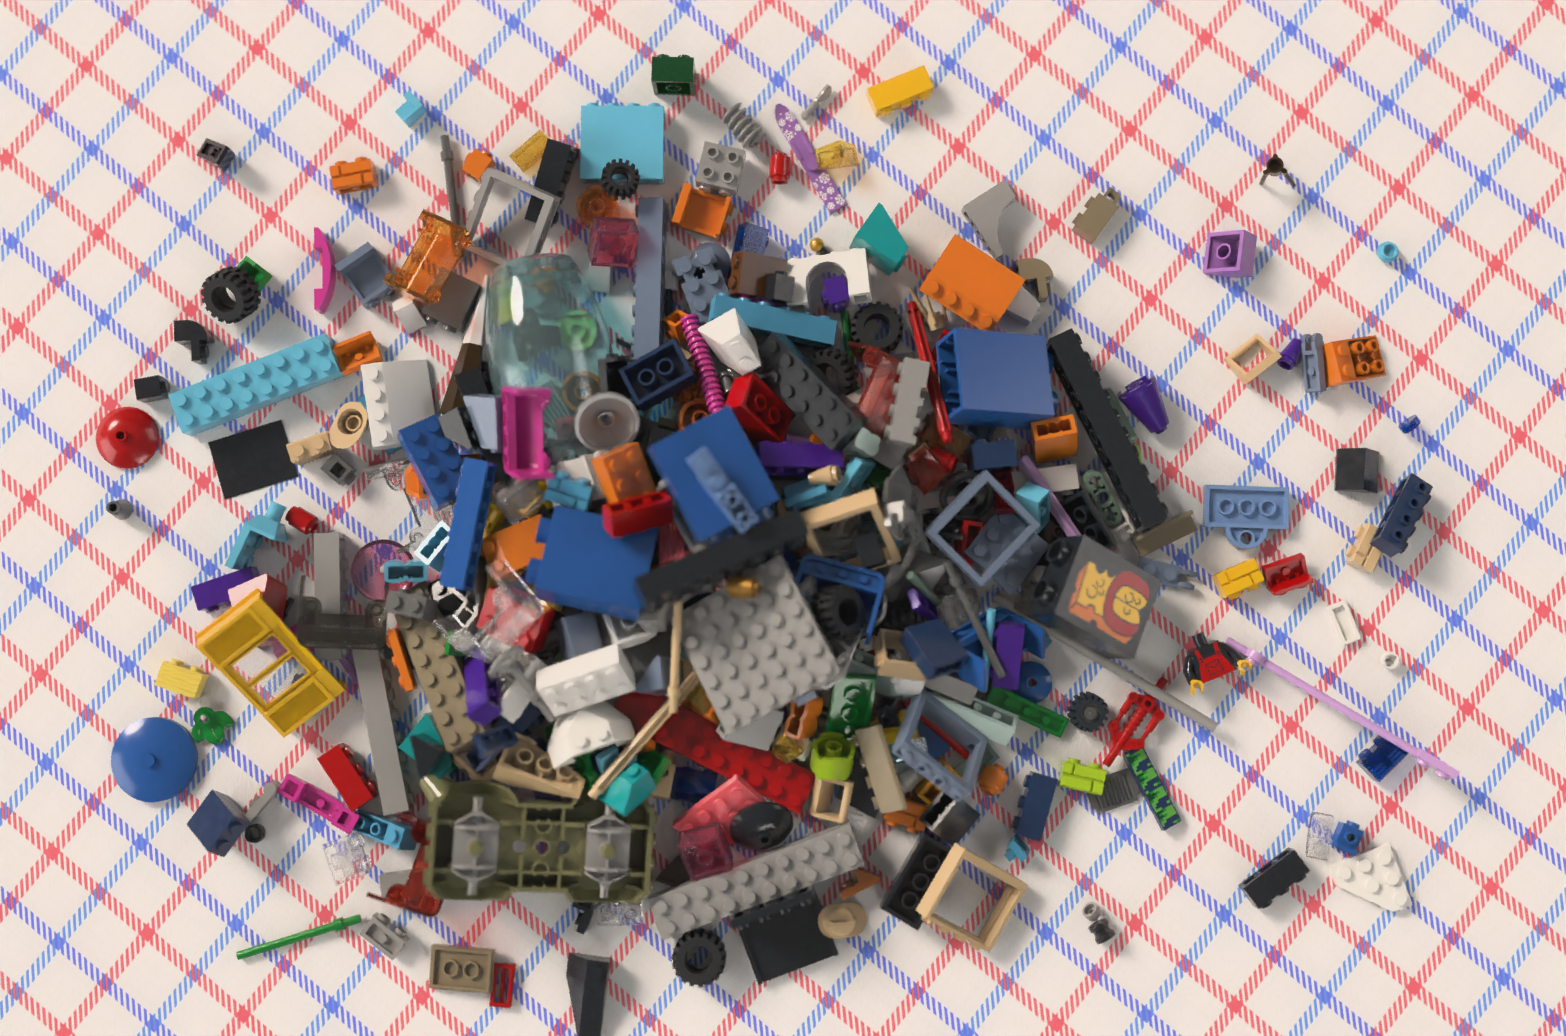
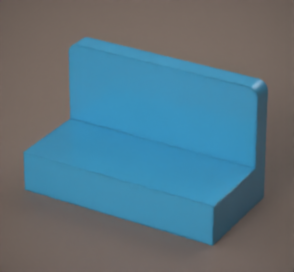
M808 478L783 489L786 496L784 501L790 511L797 508L798 510L831 497L828 486L825 484L811 486Z

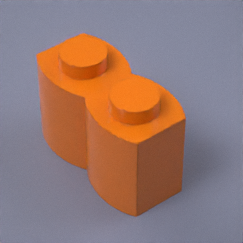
M817 696L799 707L792 701L790 706L791 715L785 722V735L794 740L812 737L817 729V717L823 709V698Z

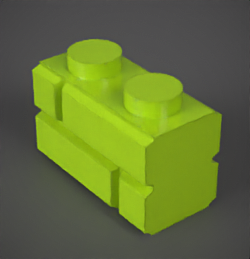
M1068 758V761L1061 762L1057 786L1094 795H1102L1107 772L1101 769L1102 765L1089 762V765L1086 766L1080 764L1081 760Z

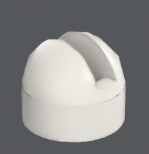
M1386 651L1380 657L1381 664L1387 669L1396 668L1400 662L1399 656L1392 651ZM1393 657V660H1385V658Z

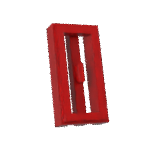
M495 962L493 991L490 994L489 1006L512 1007L516 971L515 963ZM502 968L499 1002H495L498 970ZM507 969H510L507 1003H504Z

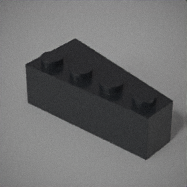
M548 138L534 186L561 198L550 226L553 227V224H556L558 221V210L560 204L563 203L565 190L580 148ZM531 195L524 219L536 223L545 200Z

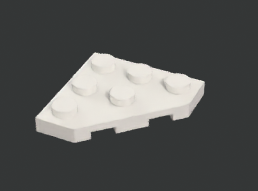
M1389 843L1357 853L1356 856L1352 855L1327 864L1334 884L1392 912L1413 905Z

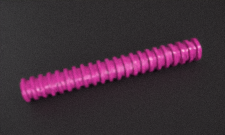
M688 314L680 321L683 325L682 328L690 348V353L692 354V359L694 360L693 363L699 377V382L702 383L701 388L707 401L706 404L709 407L708 410L712 414L725 406V397H723V391H721V385H719L720 382L717 379V373H715L716 369L713 367L714 363L708 350V344H706L705 339L698 331V328L701 327L699 316L697 314Z

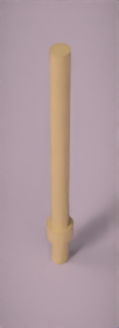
M682 600L673 604L670 685H668L667 690L670 713L678 712V696L681 694L679 667Z

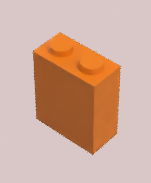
M1073 414L1031 422V448L1035 464L1077 456L1078 432Z

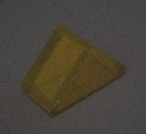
M838 140L815 149L818 170L858 166L855 144Z

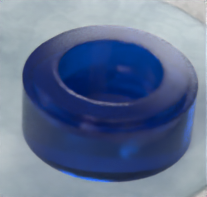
M1417 415L1410 416L1398 428L1404 434L1409 433L1420 425L1421 420Z

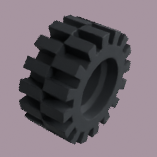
M619 158L618 162H616V159H613L611 164L608 162L606 167L603 168L601 187H603L604 193L608 191L610 198L612 195H615V200H618V196L621 197V200H625L626 196L629 199L632 194L636 193L640 175H638L639 171L635 169L633 163L629 165V160L623 163V159ZM615 174H623L628 178V183L618 185L613 182L612 177Z

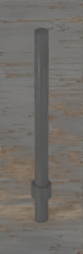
M449 135L440 136L442 145L440 154L441 161L444 162L455 257L461 258L464 255L463 248L459 246L461 231L452 166L454 157L453 151L450 150Z
M951 559L944 561L943 565L950 577L948 580L951 586L955 587L997 677L1002 678L1006 676L962 584L963 579L961 575L957 574Z

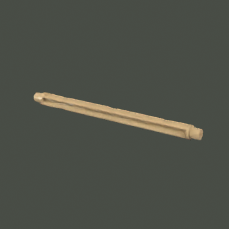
M695 669L680 685L681 694L678 696V706L700 682ZM669 699L595 784L592 785L593 788L588 793L591 798L595 800L600 794L604 793L671 716L672 713L669 712Z

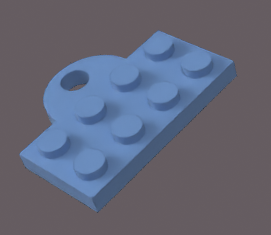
M1203 485V527L1224 528L1227 540L1237 548L1251 549L1257 547L1265 540L1268 529H1289V487ZM1243 533H1248L1251 537V541L1247 545L1241 542L1240 537Z

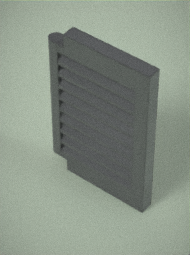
M1125 768L1106 775L1102 795L1086 794L1092 810L1097 809L1098 814L1138 801L1137 794H1140V790L1130 769Z

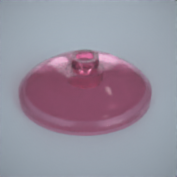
M379 539L367 543L356 553L351 566V577L356 589L364 597L376 602H386L389 590L398 591V588L409 589L412 587L414 582L407 580L401 583H388L384 581V573L380 571V567L386 561L399 559L407 562L414 559L405 546L393 540Z

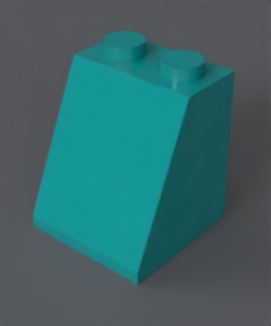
M878 203L855 235L849 249L865 248L868 262L890 276L893 271L897 273L908 257L905 253L909 247L883 205Z
M432 712L423 715L399 747L414 760L410 741L411 735L425 733L444 745ZM446 753L434 775L438 779L448 778L450 775L453 776L459 767L453 762L454 757L452 753Z

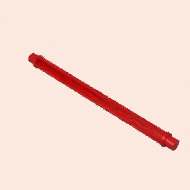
M910 301L907 303V314L913 330L919 359L930 362L926 385L933 412L936 416L937 427L943 443L948 444L953 441L950 421L926 332L923 328L920 310L915 301Z

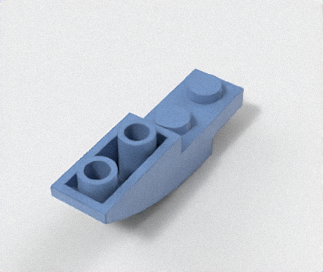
M702 447L686 460L697 475L696 478L740 533L746 531L759 520L706 447Z

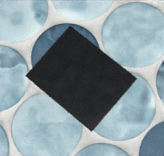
M282 419L208 442L224 499L298 477L295 463L291 462L286 444L289 443Z

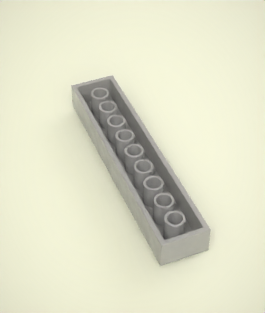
M846 821L845 824L835 825L650 894L647 901L663 941L862 867L865 863L849 821Z

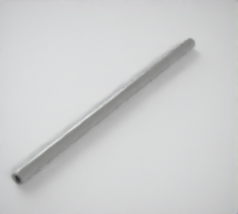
M998 592L995 593L991 601L1044 628L1045 633L1213 732L1218 725L1216 721L1115 661L1105 658L1030 615L1029 610Z

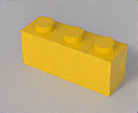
M923 65L867 88L866 96L875 117L880 115L884 117L891 114L894 109L899 107L904 109L916 100L924 101L928 99L933 93L934 86Z

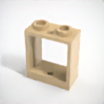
M880 628L877 637H874L872 641V649L875 650L874 665L877 666L878 675L927 681L914 662L887 659L886 648L905 650L899 643L904 631Z

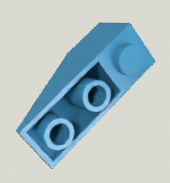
M358 809L357 812L361 816L353 828L354 831L398 850H415L421 832L420 829Z

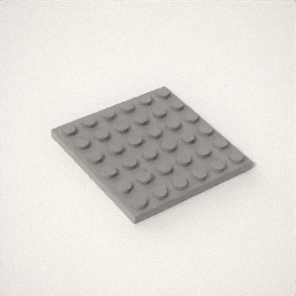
M778 555L744 575L754 576L757 578V581H760L761 591L755 599L728 596L725 586L682 611L681 643L727 735L739 731L843 673L782 555Z

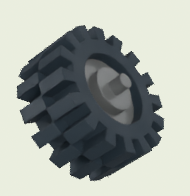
M1088 691L1086 693L1080 692V696L1074 695L1075 700L1072 701L1070 699L1069 701L1071 707L1067 706V710L1070 712L1067 713V716L1070 718L1069 721L1084 732H1093V729L1095 731L1100 730L1098 726L1103 727L1105 725L1103 720H1108V717L1105 716L1109 714V710L1106 709L1108 707L1107 703L1103 702L1104 700L1101 697Z

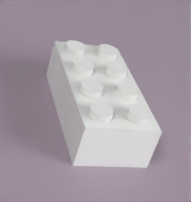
M618 643L536 671L537 691L554 717L636 690L634 670Z

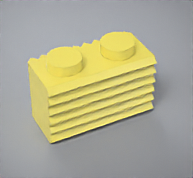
M171 658V661H163L154 685L193 699L201 697L209 675L203 672V668L191 665L190 668L183 665V661Z

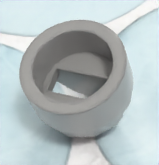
M1089 902L1083 907L1082 914L1090 921H1097L1098 917L1101 916V909L1095 902Z

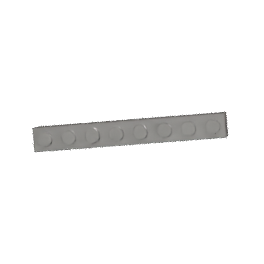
M380 643L352 648L383 814L385 816L414 809L415 796L413 792H410L409 787L411 775L409 771H406L405 766L407 754L399 748L401 742H403V734L401 729L398 730L397 721H399V713L397 709H394L393 700H395V692L393 688H390L391 672L389 667H386L385 659L387 658Z

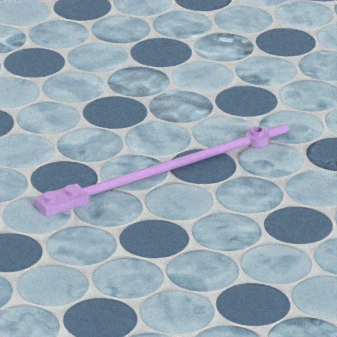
M1230 637L1227 638L1225 643L1243 654L1246 660L1251 662L1252 666L1257 667V665L1265 667L1410 753L1412 757L1417 759L1416 763L1426 769L1428 767L1436 771L1435 775L1444 780L1448 778L1457 779L1460 771L1382 728L1269 661L1259 652L1247 648Z

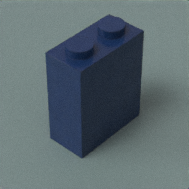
M940 618L932 621L927 620L915 626H908L904 630L899 642L927 681L962 670L969 656Z
M212 789L188 821L187 826L208 852L225 857L250 821L228 795Z

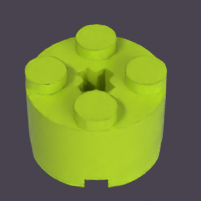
M825 732L820 734V738H815L812 743L810 767L815 773V777L819 780H847L853 768L854 742L850 738L848 741L844 738L843 734L837 732Z

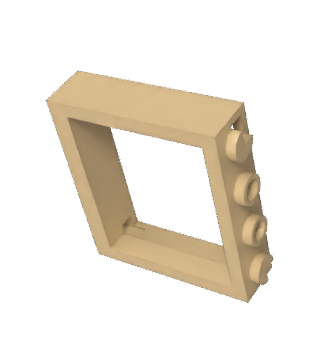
M874 488L800 513L809 531L806 537V544L808 549H813L812 555L826 558L812 529L871 510L887 546L882 549L888 564L870 570L873 571L902 561L900 550L896 545L894 537L885 528L884 512ZM859 556L842 562L866 569V567L862 566Z
M954 843L916 911L922 915L921 920L932 926L935 923L942 932L949 934V932L954 933L953 937L962 943L966 940L969 941V945L975 950L982 948L990 952L1028 885L991 862ZM963 859L1008 884L978 936L933 912Z

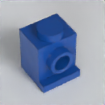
M1347 820L1346 823L1339 821L1329 845L1356 856V850L1364 831L1359 830L1360 825ZM1350 833H1352L1351 838L1348 841L1347 836Z

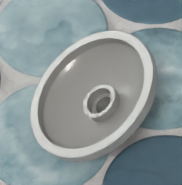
M612 392L599 393L586 399L578 408L574 418V429L577 438L585 447L595 452L597 450L610 451L625 443H631L636 437L640 425L639 414L635 405L625 396ZM605 414L609 415V416H608L607 418H605V419H604V418H601V417H602L603 415H605Z

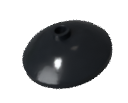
M776 802L751 804L740 810L730 823L731 838L738 846L748 850L760 851L773 848L783 842L791 833L793 817L788 808Z

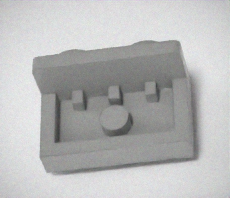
M377 912L371 916L370 921L360 932V935L393 961L410 938L403 928L395 927L391 924L388 916Z

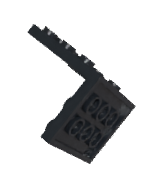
M813 885L731 915L730 923L732 929L738 928L758 985L826 958L839 955L833 938L823 935L819 929L818 916L822 907Z

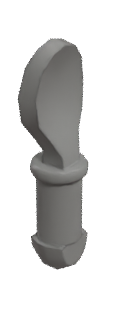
M825 85L818 96L812 99L808 107L802 111L801 118L803 120H808L816 108L820 106L819 102L825 101L830 96L832 91L830 85Z

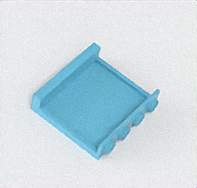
M597 103L581 105L580 179L582 184H601L603 168L606 167L608 162L611 164L613 159H616V162H618L619 158L623 159V163L629 160V165L632 163L635 165V169H638V175H640L639 184H664V106H660L658 103H650L648 106H640L637 103H629L627 106H619L617 103H608L607 106H599ZM615 174L612 177L613 182L616 184L628 183V178L623 174Z

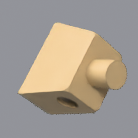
M662 750V754L672 762L667 768V776L660 779L656 785L657 789L651 793L650 798L671 801L677 766L673 764L675 752Z

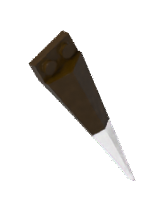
M487 274L484 277L439 411L441 415L457 407H465L454 375L479 367L480 372L482 371L484 326L490 277Z

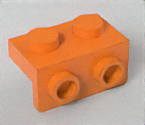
M371 331L332 346L344 376L361 370L360 365L383 361L379 344Z

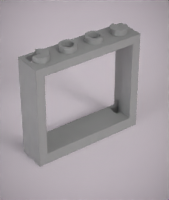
M487 168L481 176L482 183L480 189L474 195L473 200L475 203L467 215L466 220L468 222L466 228L460 234L459 239L461 241L459 246L521 275L531 276L561 198L500 170ZM495 178L545 200L521 265L472 244Z

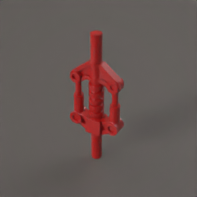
M1160 677L1155 686L1163 690L1168 680ZM1130 692L1127 695V699L1120 708L1119 714L1115 720L1110 721L1107 725L1114 746L1102 763L1110 767L1121 750H1141L1144 748V741L1149 733H1152L1158 723L1165 717L1164 712L1157 705L1155 697L1150 694L1148 696L1137 694L1136 692ZM1133 704L1138 706L1136 713L1132 715L1133 718L1129 720L1130 723L1126 724L1127 727H1124L1122 732L1118 724L1123 715L1127 714ZM1149 714L1152 719L1146 726L1144 734L1140 739H1132L1130 736H1133L1134 731H1137V727L1141 725L1140 722L1144 720L1143 717L1145 718Z

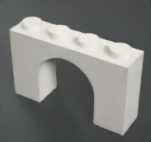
M853 248L843 252L834 251L830 254L811 255L810 257L800 259L792 258L787 261V276L795 277L793 300L791 303H787V307L791 308V311L811 312L810 285L817 276L826 272H837L847 278L852 305L873 302L868 257L865 248Z

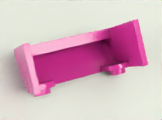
M525 386L502 387L503 467L505 473L518 480L554 478V474L548 471L551 469V459L543 452L542 409H545L546 404H549V394H552V389Z

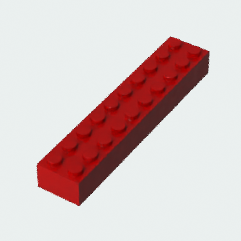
M631 691L620 695L614 708L628 717L634 731L639 733L668 699L662 696ZM680 705L678 706V712L672 713L651 737V740L727 779H731L737 774L762 797L782 804L796 814H800L815 782V773L769 750L766 751L723 740L716 731L718 728L717 724Z

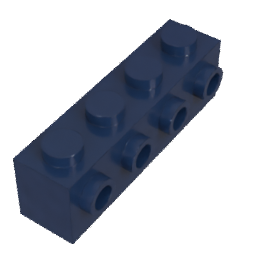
M1413 473L1402 479L1370 544L1391 558L1398 553L1402 554L1408 547V538L1416 530L1415 523L1424 513L1423 507L1431 499L1430 492L1433 486Z

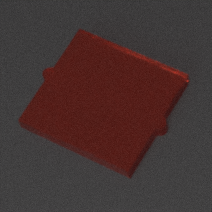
M925 444L916 453L911 454V458L902 466L906 474L924 495H927L934 487L939 486V482L949 473Z

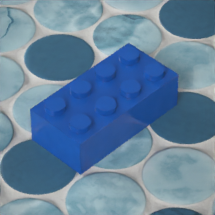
M438 413L400 429L397 435L435 512L456 503V490L460 484L461 465L463 464L453 441L446 438L443 433Z

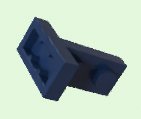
M507 723L476 734L472 738L475 746L466 757L476 774L483 772L502 750L515 746L520 740L511 725Z

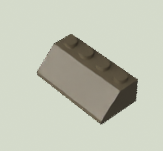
M876 722L854 729L855 735H852L855 748L860 747L862 753L858 757L862 769L866 768L869 775L865 777L868 789L873 788L875 796L871 798L875 810L879 809L880 813L884 814L908 809L881 724Z

